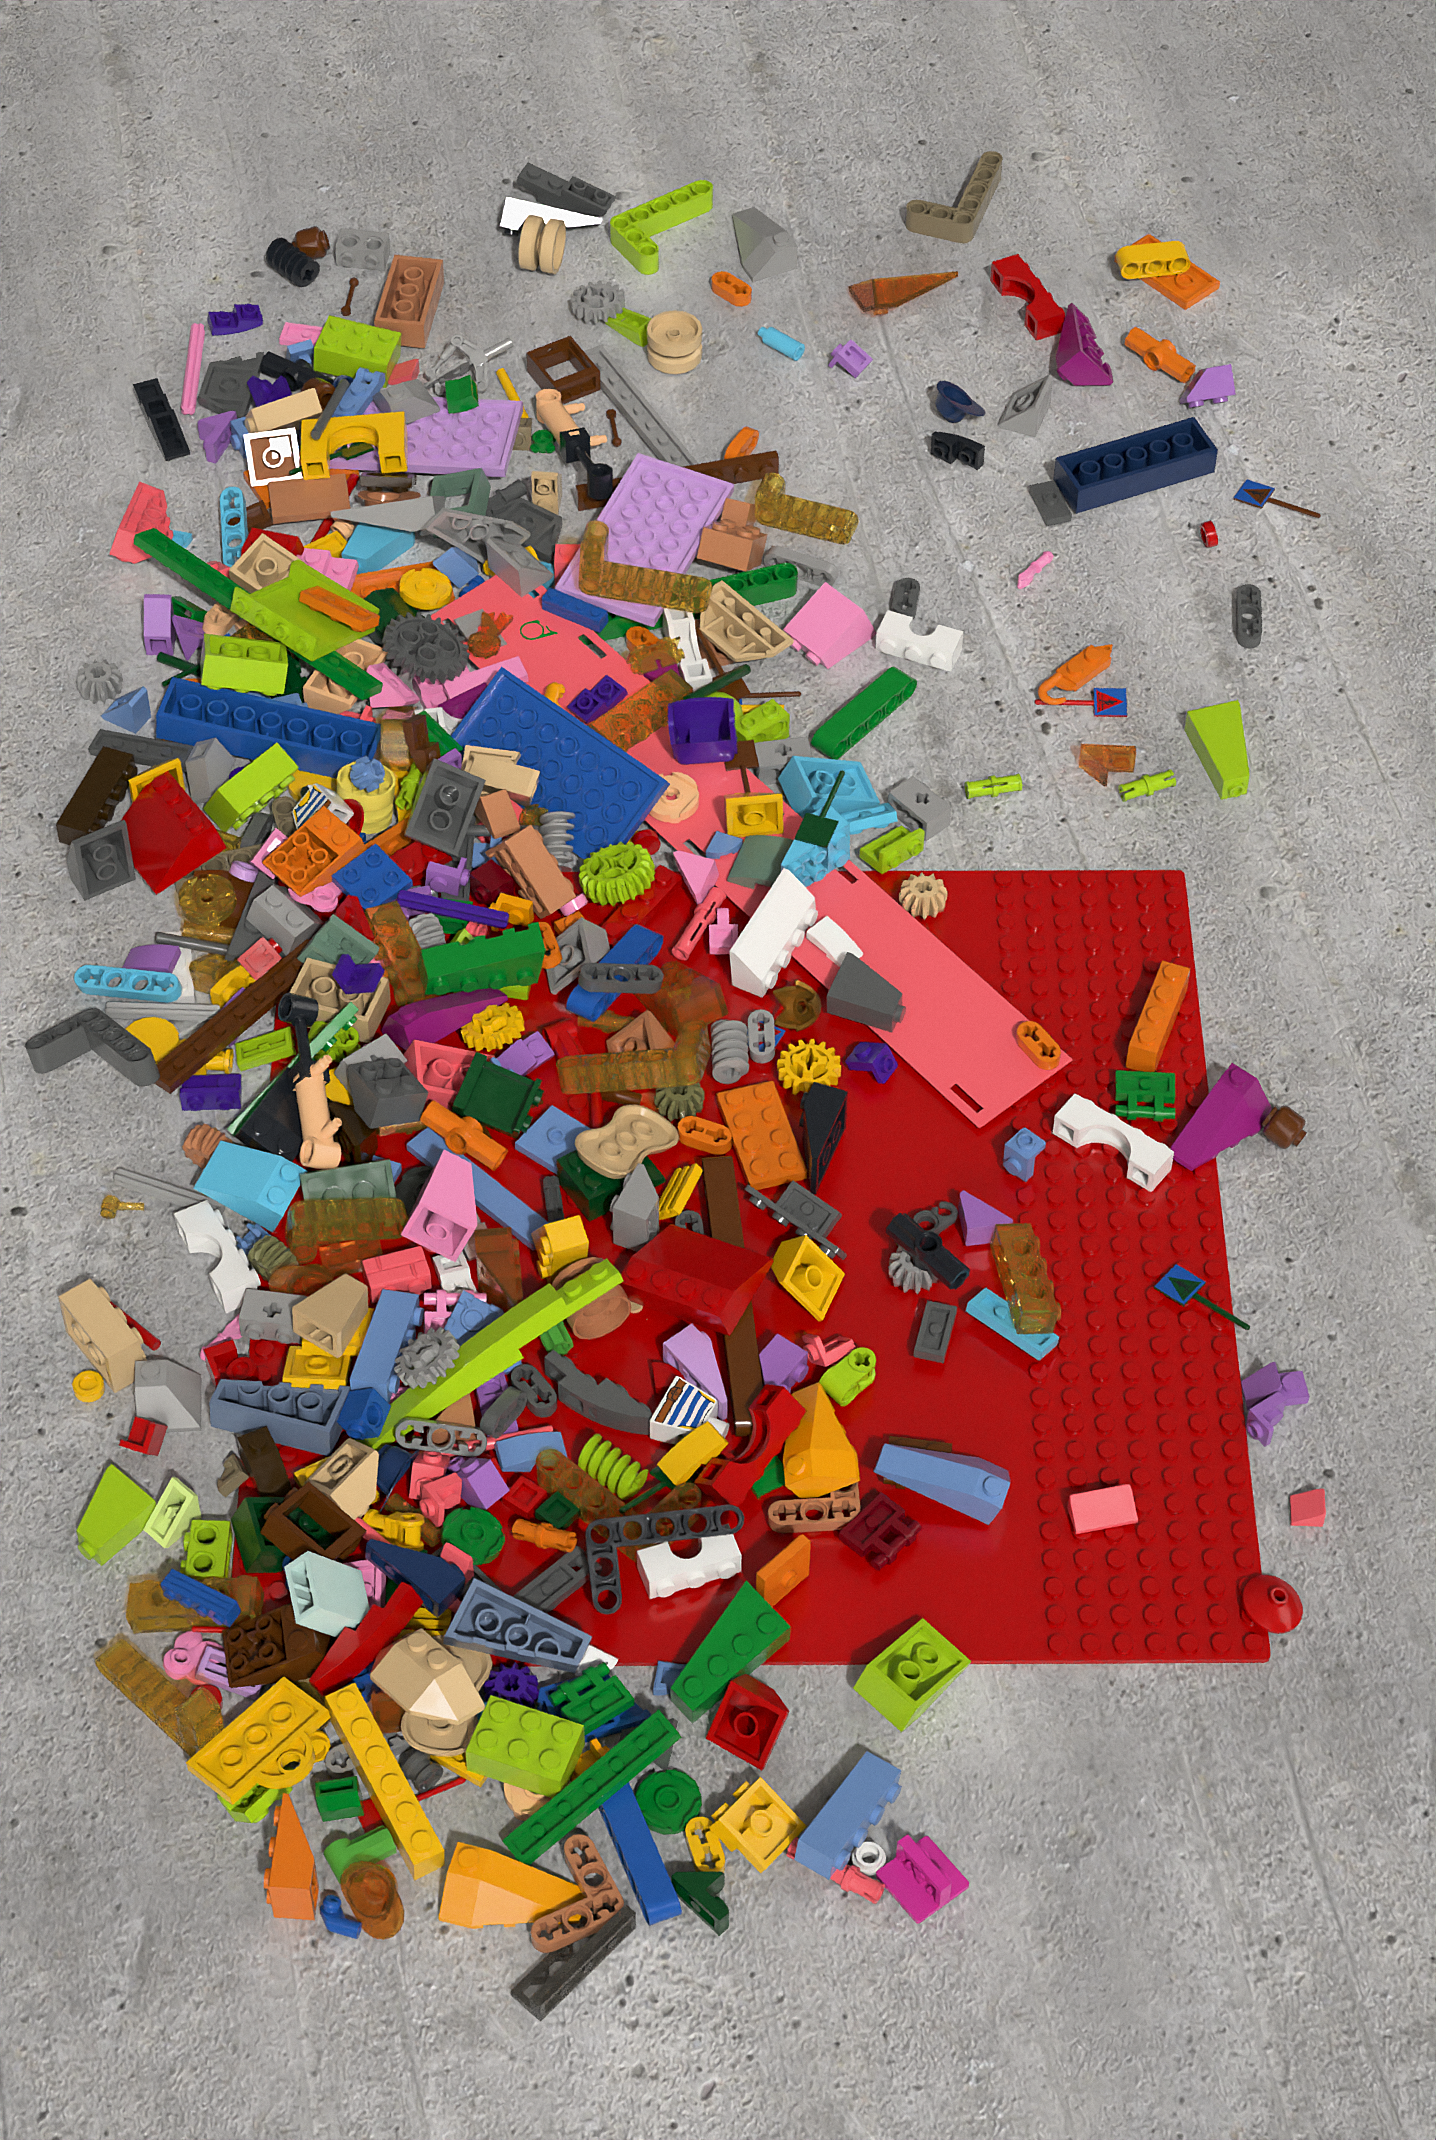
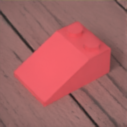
M414 1040L403 1055L408 1060L405 1066L429 1092L423 1111L426 1110L433 1100L452 1111L453 1103L476 1052ZM483 1054L487 1056L486 1061L490 1062L492 1057L495 1058L493 1055Z

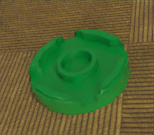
M470 1507V1510L455 1509L447 1515L440 1530L442 1544L450 1543L473 1558V1565L490 1563L497 1558L505 1542V1534L503 1536L501 1531L503 1527L499 1520L491 1513L476 1507Z
M674 1769L648 1775L640 1783L636 1792V1800L648 1828L663 1835L678 1834L685 1831L687 1823L691 1819L699 1817L702 1810L701 1793L696 1781L686 1773Z

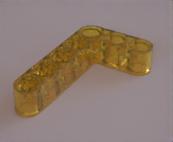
M593 520L586 524L580 545L579 589L583 593L591 596L692 613H702L707 610L713 589L712 583L708 579L608 562L609 527L598 520Z
M693 1020L683 1024L673 1048L563 1057L556 1062L561 1091L565 1094H580L696 1084L702 1079L711 1054L707 1023L702 1020Z
M546 1449L538 1454L536 1458L538 1484L550 1495H553L556 1491L560 1492L580 1508L581 1516L579 1518L588 1525L598 1519L639 1515L632 1509L621 1514L619 1509L626 1504L561 1452L555 1449ZM553 1468L555 1470L548 1471L546 1469ZM681 1483L647 1514L702 1508L701 1490L693 1483ZM683 1502H691L692 1504L686 1505ZM600 1505L601 1507L594 1508L592 1506ZM694 1514L689 1517V1528L700 1518V1515ZM667 1518L657 1520L655 1525L656 1532L661 1536H669L673 1531L672 1522ZM635 1522L626 1523L623 1527L624 1536L629 1540L638 1539L641 1535L640 1526ZM662 1522H669L670 1524H668V1525H662V1524H660V1523H662ZM597 1525L593 1527L595 1531L608 1540L609 1533L604 1526ZM661 1543L620 1547L618 1549L637 1563L638 1550Z
M120 1638L94 1659L97 1668L104 1677L190 1757H193L224 1729L220 1705L206 1688H198L187 1698L124 1639Z

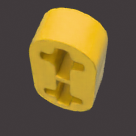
M705 1817L691 1819L685 1828V1840L695 1872L724 1873L725 1855L720 1840L709 1829L713 1822ZM701 1829L702 1833H706L704 1844H701L699 1836L695 1835V1830ZM709 1853L711 1861L715 1863V1868L709 1869V1866L705 1864V1854Z

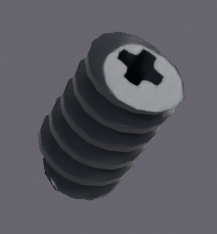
M283 237L277 238L272 241L267 249L266 261L269 266L280 272L284 277H287L296 286L306 287L317 278L320 272L318 262L300 251L298 247L288 242L287 239Z

